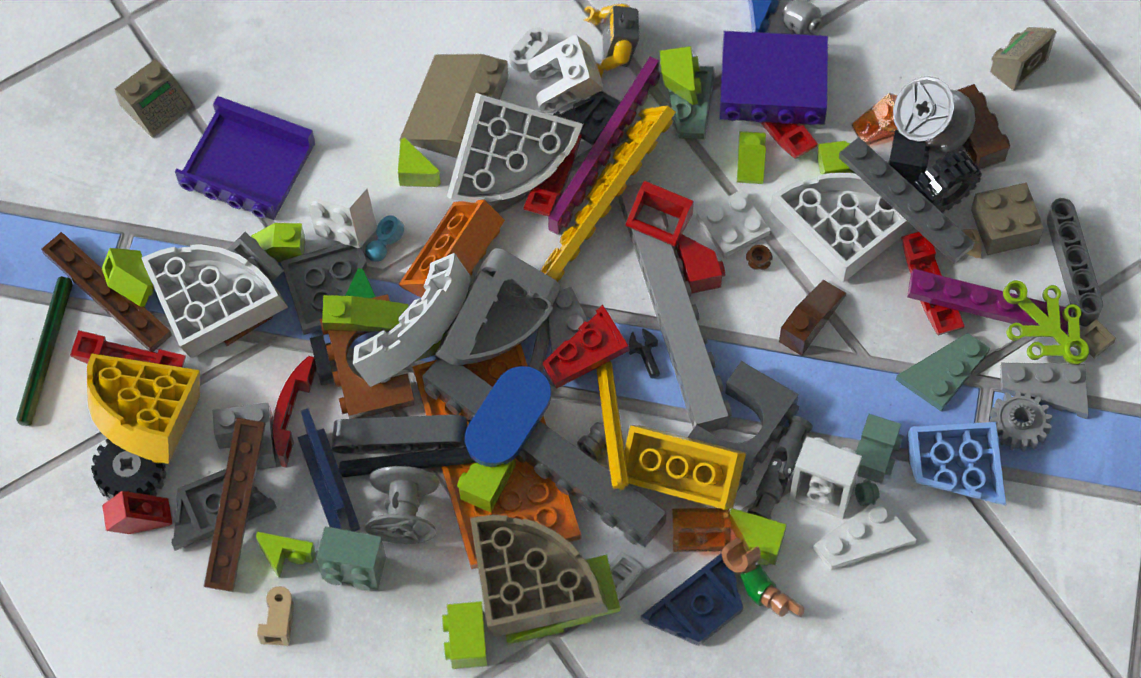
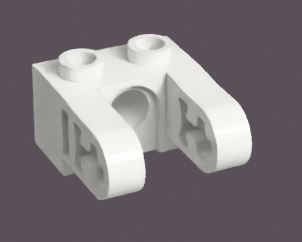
M577 34L530 59L527 63L530 77L534 80L545 79L562 70L564 78L540 91L536 96L542 112L555 111L578 98L584 100L604 89L592 48Z

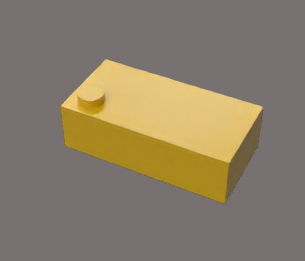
M630 425L624 450L629 484L721 509H731L734 507L746 457L745 452L641 425Z

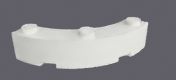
M455 253L430 263L429 273L423 286L426 290L421 299L414 300L399 317L400 323L388 333L382 330L372 338L354 346L353 365L370 387L378 383L387 382L393 375L423 355L433 344L438 343L442 339L443 333L457 316L467 296L471 276Z

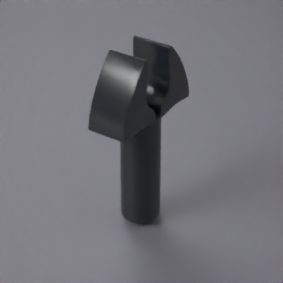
M642 328V335L645 340V346H642L641 343L636 341L634 332H632L629 340V355L634 353L640 354L650 378H657L660 372L651 352L652 347L658 346L657 338Z

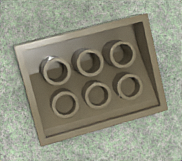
M435 54L399 140L405 137L413 146L458 158L475 94L479 93L500 100L508 80L507 60L485 54Z

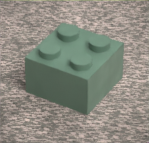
M325 526L316 559L322 579H325L326 582L333 585L347 583L360 590H370V588L378 589L386 555L382 537Z

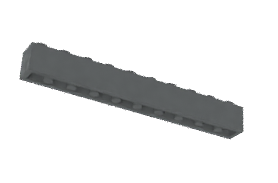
M440 358L423 375L425 392L433 399L439 398L445 402L447 408L455 415L461 414L466 417L468 423H470L493 388L463 365H451ZM541 421L538 422L519 454L515 457L518 461L522 463L526 461L533 466L534 471L544 479L549 478L555 482L556 487L565 495L571 494L577 498L579 504L589 512L595 511L601 516V520L611 528L617 527L632 544L637 545L639 543L645 548L666 523V511L630 485L621 491L614 489L609 470Z

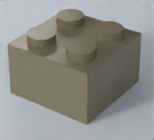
M1027 182L975 194L971 212L987 255L1039 244L1044 227Z

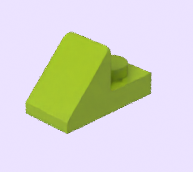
M739 132L737 183L763 184L766 133Z
M257 532L256 538L259 547L278 578L281 576L285 558H288L290 562L295 564L314 562L316 551L312 542Z

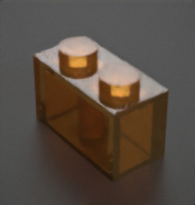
M672 509L673 552L722 551L731 542L729 509Z

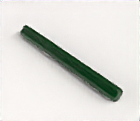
M60 276L55 285L16 417V421L20 425L30 426L34 419L73 282L68 277Z

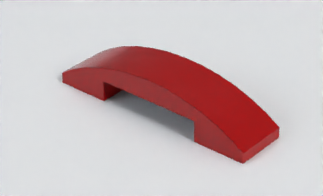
M761 122L772 138L795 159L818 146V143L803 124L799 126L796 123Z
M579 134L574 147L553 174L531 189L524 205V210L550 216L566 186L582 135Z
M920 232L901 237L910 275L913 269L942 276L935 259L936 251L931 242ZM920 301L927 318L938 336L965 327L959 310Z
M78 330L70 353L72 358L88 364L91 354L182 368L186 359V355L161 349L158 350V353L108 342L105 336Z
M312 356L305 358L291 373L283 386L276 404L273 419V438L282 467L287 468L294 445L292 433L287 430L298 392L310 393L317 370L315 359Z

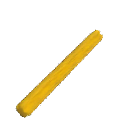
M609 361L596 368L612 487L621 491L629 485L613 366L612 362Z

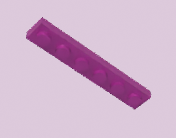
M913 269L911 272L907 298L1011 324L1020 323L1022 325L1040 326L1018 304L1008 303L1004 299L1003 291ZM1010 293L1011 297H1018V295ZM1029 298L1048 316L1047 302ZM1059 306L1060 327L1068 335V322L1062 315L1066 307ZM1069 309L1068 314L1071 317L1072 309Z

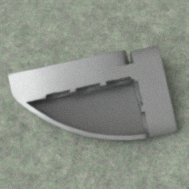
M499 248L493 249L480 266L468 289L464 303L451 325L445 331L435 356L451 365H465L492 359L515 348L531 336L548 317L560 292V284L555 279L511 253Z

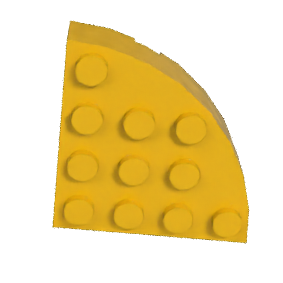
M91 354L87 365V398L91 418L100 432L117 446L132 454L152 460L155 463L169 464L200 398V370Z

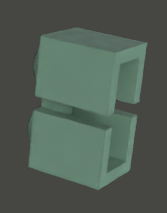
M868 414L861 440L856 449L857 455L862 456L857 476L881 484L885 474L891 476L895 464V459H892L891 455L893 450L899 452L904 436L899 434L900 423Z

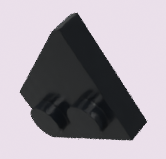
M600 91L591 95L587 100H581L573 104V108L561 114L558 111L553 115L583 124L579 133L582 135L581 139L594 145L621 101L604 91Z

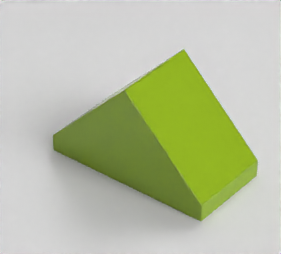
M405 137L400 140L398 162L399 186L438 187L441 184L439 170Z

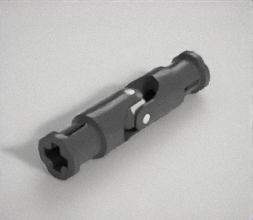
M792 416L788 421L789 427L786 434L780 438L768 468L757 488L756 500L747 513L772 519L770 515L775 504H778L781 500L802 450L803 441L807 433H810L813 425L808 420L799 416Z

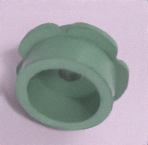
M865 479L863 483H858L855 487V496L861 506H868L871 503L873 505L876 504L880 493L875 483H870L869 479Z

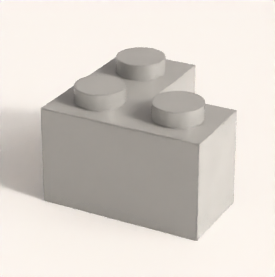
M269 403L212 410L214 436L219 449L231 447L236 417L265 422L257 470L277 467L273 438V418Z

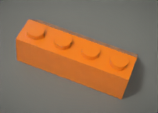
M485 199L477 200L475 203L453 202L398 285L422 298L426 291L423 286L429 273L430 263L453 253L456 254L470 276H472L474 267L485 256L486 249L491 241L499 235L500 227L505 220Z

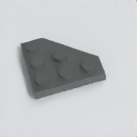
M341 243L281 261L304 335L322 330L320 319L323 318V295L345 296L358 268L365 271L367 261L362 246L359 249Z

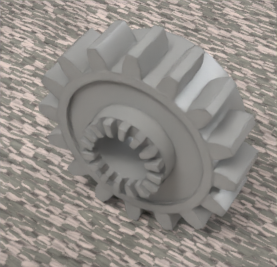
M1016 390L1014 397L1007 392L1004 394L1003 400L999 398L996 400L995 407H992L989 416L992 417L990 422H996L997 435L1001 440V445L1006 444L1010 446V450L1020 448L1022 452H1025L1027 447L1036 449L1038 441L1041 443L1045 442L1046 434H1049L1052 427L1049 424L1052 420V415L1046 414L1049 408L1048 404L1042 406L1039 404L1040 396L1033 400L1031 399L1030 391L1025 396H1021L1020 391ZM1015 419H1021V420H1023L1025 423L1022 422V424H1021L1020 422H1017V420H1015Z

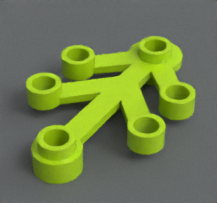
M1014 280L1008 283L1003 290L1004 299L1010 304H1018L1040 326L1013 323L1007 328V337L1012 341H1018L1022 337H1052L1060 345L1044 346L1040 342H1034L1027 348L1028 357L1032 360H1038L1043 356H1062L1070 364L1078 365L1083 363L1089 356V347L1080 338V307L1070 304L1063 310V318L1068 322L1067 335L1060 327L1059 298L1061 297V290L1059 287L1050 285L1042 293L1044 301L1047 302V316L1027 297L1028 290L1023 282ZM1010 290H1015L1018 294V297H1011L1009 293ZM1048 290L1054 291L1056 297L1050 298ZM1068 310H1074L1076 317H1070ZM1012 328H1017L1020 331V335H1013ZM1032 347H1037L1040 350V355H1035L1032 352ZM1071 347H1075L1078 350L1077 356L1071 353Z

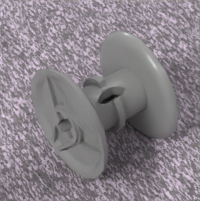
M925 76L916 78L905 85L896 97L893 108L894 123L899 132L910 140L926 141L925 144L930 146L929 151L937 153L954 151L963 145L972 133L975 123L974 107L969 98L960 91L951 90L946 83L935 77Z
M403 466L385 467L371 473L369 476L370 484L378 491L389 495V499L385 501V508L388 512L385 515L371 518L365 524L366 533L380 536L382 541L399 544H414L431 540L436 535L435 527L429 521L416 516L418 507H420L417 497L433 493L440 485L439 478L423 469Z

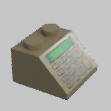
M1028 27L1021 34L1019 32L1016 33L1006 48L998 49L992 56L991 60L993 63L990 73L1014 91L1048 60L1056 31L1053 28Z
M156 58L115 88L120 106L152 138L193 108L192 103L173 75Z

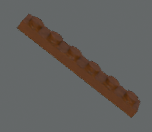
M62 232L41 249L51 262L148 351L154 352L172 336L171 331L145 307L138 306L108 287L102 268Z
M236 417L203 586L205 588L228 592L234 591L266 425L265 422Z

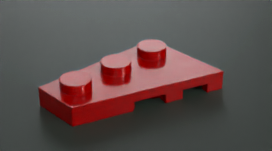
M603 304L596 310L597 314L588 322L585 321L578 328L579 331L569 341L565 340L542 362L543 368L556 389L630 351L628 344Z

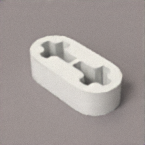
M539 27L531 28L513 46L509 52V62L514 70H528V61L546 51L548 48L547 32ZM539 38H541V42L536 41L532 45V39L538 40Z

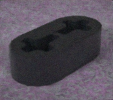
M323 335L311 337L310 342L321 386L335 383Z

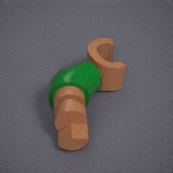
M737 537L722 549V558L726 566L736 573L742 572L740 576L747 595L756 604L772 608V611L780 617L785 616L789 610L802 617L804 606L785 593L781 594V591L769 579L761 565L755 564L761 557L759 546L746 552L743 541Z

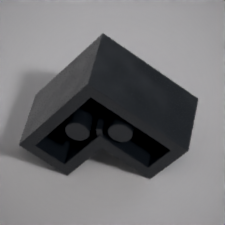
M895 129L889 165L914 187L913 184L920 179V174L925 173L927 170L930 146L925 144L926 141L910 140L902 135L899 130Z

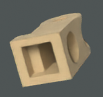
M277 586L270 589L267 593L266 602L269 608L267 624H258L257 636L260 644L289 646L294 603L290 591L285 587Z

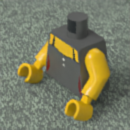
M627 4L602 7L601 11L591 6L586 7L584 11L591 15L589 18H585V21L598 25L604 19L602 22L603 60L600 64L596 62L600 77L603 75L604 70L610 71L619 66L628 67L639 41V11Z

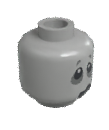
M807 0L790 1L783 10L782 16L785 27L796 34L810 35L817 32L822 24L820 9Z

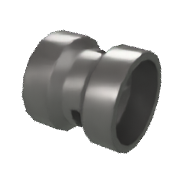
M596 422L590 428V434L582 436L577 441L579 449L595 461H598L603 456V451L607 448L604 425Z

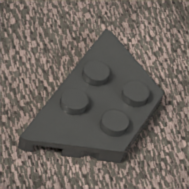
M226 469L178 488L177 510L174 516V537L171 543L174 551L214 535ZM255 485L253 487L247 521L277 508L274 500L262 494Z

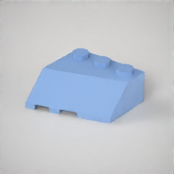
M996 422L916 426L910 428L906 438L909 464L916 483L1006 505Z

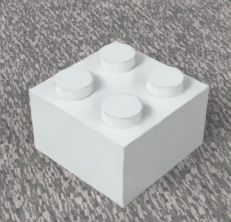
M323 174L306 192L305 197L316 235L360 249L377 229L368 188Z

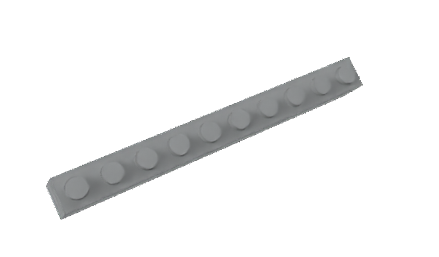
M643 182L627 186L619 196V203L625 222L628 219ZM644 205L637 219L667 231L668 220L666 213ZM627 227L692 427L694 429L697 424L708 432L727 428L728 417L732 416L728 400L723 401L721 395L723 384L720 376L715 377L713 371L715 360L712 352H707L706 350L707 336L704 328L699 329L697 323L699 312L696 304L691 305L689 299L692 296L691 288L688 281H683L681 275L684 273L683 264L680 257L676 258L674 254L676 246L674 247Z

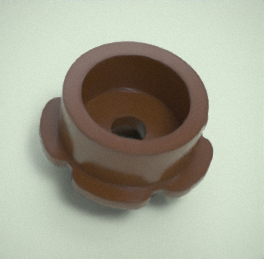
M761 244L753 246L746 254L748 265L754 270L767 269L771 265L770 261L773 259L768 247Z

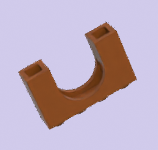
M388 294L370 298L390 301ZM322 318L320 319L323 335L329 334L331 344L326 345L329 361L335 360L337 371L332 372L336 388L342 387L344 397L339 398L342 415L348 413L349 419L364 418L415 405L408 374L391 377L387 382L378 383L370 387L363 378L357 376L349 367L347 354L352 343L361 335L374 331L324 330Z

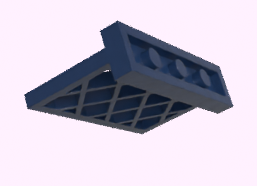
M309 408L302 410L301 415L306 434L297 438L328 525L332 528L353 532L361 530L324 428L316 430Z

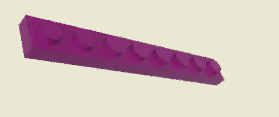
M650 56L548 217L549 231L558 235L562 227L566 228L569 225L574 208L581 206L586 195V189L588 186H593L596 182L599 168L601 165L605 166L608 163L611 149L614 145L618 146L621 142L626 125L630 126L633 123L636 109L639 105L643 106L645 104L651 85L656 86L661 76L659 60Z

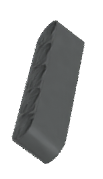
M1059 198L1052 202L1046 219L1069 302L1080 307L1079 325L1087 327L1096 319L1098 320L1103 308V300L1075 206L1070 200ZM1056 213L1063 214L1065 217L1058 216ZM1063 237H1069L1072 240H1066ZM1070 260H1075L1079 264H1074ZM1077 284H1083L1086 288H1081ZM1084 308H1090L1093 312H1088ZM1072 310L1073 316L1076 317L1075 311Z
M461 415L339 419L334 421L332 450L340 454L433 451L466 447L465 432L467 429V418Z

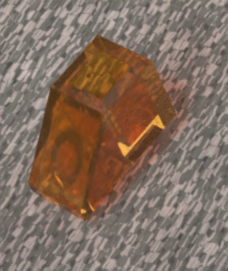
M888 93L851 124L857 137H860L867 145L893 137L895 129L898 130L893 116V108L898 95Z

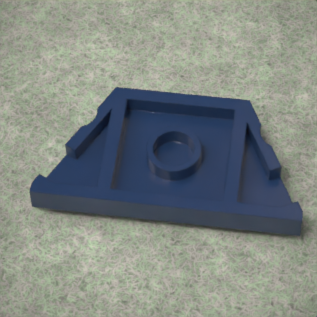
M722 553L641 615L643 623L699 646L743 612V604L738 593L735 573L726 566Z

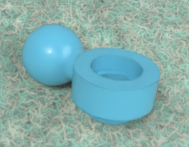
M389 215L379 222L376 229L378 239L371 241L366 246L365 252L369 260L379 262L386 257V245L397 242L404 233L402 221L395 216Z

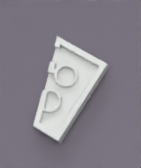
M878 498L875 505L871 503L813 545V550L827 567L833 570L862 561L864 558L881 553L882 555L901 546L916 544V538L881 498Z

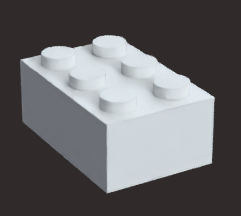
M806 437L795 465L789 500L843 519L854 491L862 456L857 455L852 449L832 446L822 438L813 439Z

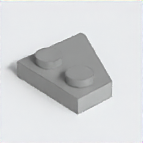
M246 231L227 249L247 259L271 282L284 271L277 261L269 256L259 246L257 240L250 237Z

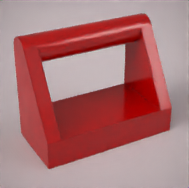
M644 181L625 226L675 247L693 215L694 201ZM647 205L678 218L679 221L674 234L638 220L637 217L642 207Z

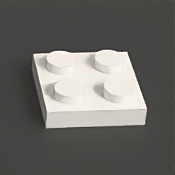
M743 189L697 212L696 215L697 220L723 258L769 236L771 231Z

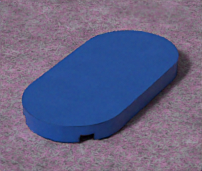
M519 366L509 369L500 376L470 421L465 432V444L474 461L483 466L497 467V465L503 463L505 465L511 462L519 454L551 401V387L543 373L532 367Z

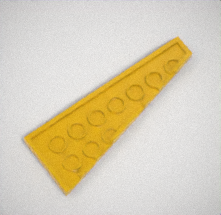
M661 106L641 109L637 115L641 117L640 121L627 130L628 140L623 142L614 151L612 158L615 161L613 164L608 163L602 170L586 196L589 203L581 211L576 212L573 217L576 222L574 227L572 226L564 231L560 239L562 246L560 249L555 248L541 268V272L557 282L563 277L565 273L564 267L569 261L572 262L580 253L581 249L579 246L584 240H588L594 234L597 221L609 213L612 207L610 203L615 196L619 197L626 189L627 184L625 182L631 175H635L642 166L641 160L646 154H650L658 144L656 139L661 132H666L672 125L673 120L671 118L676 112L671 107Z

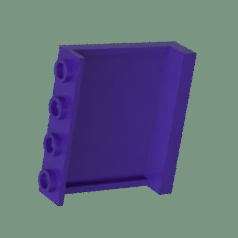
M724 31L719 120L825 125L827 113L828 36Z
M217 96L213 103L215 114L183 171L177 168L175 170L178 184L187 191L192 192L194 190L204 194L211 200L218 199L228 203L235 209L243 208L251 211L259 218L267 217L274 220L315 145L313 130Z

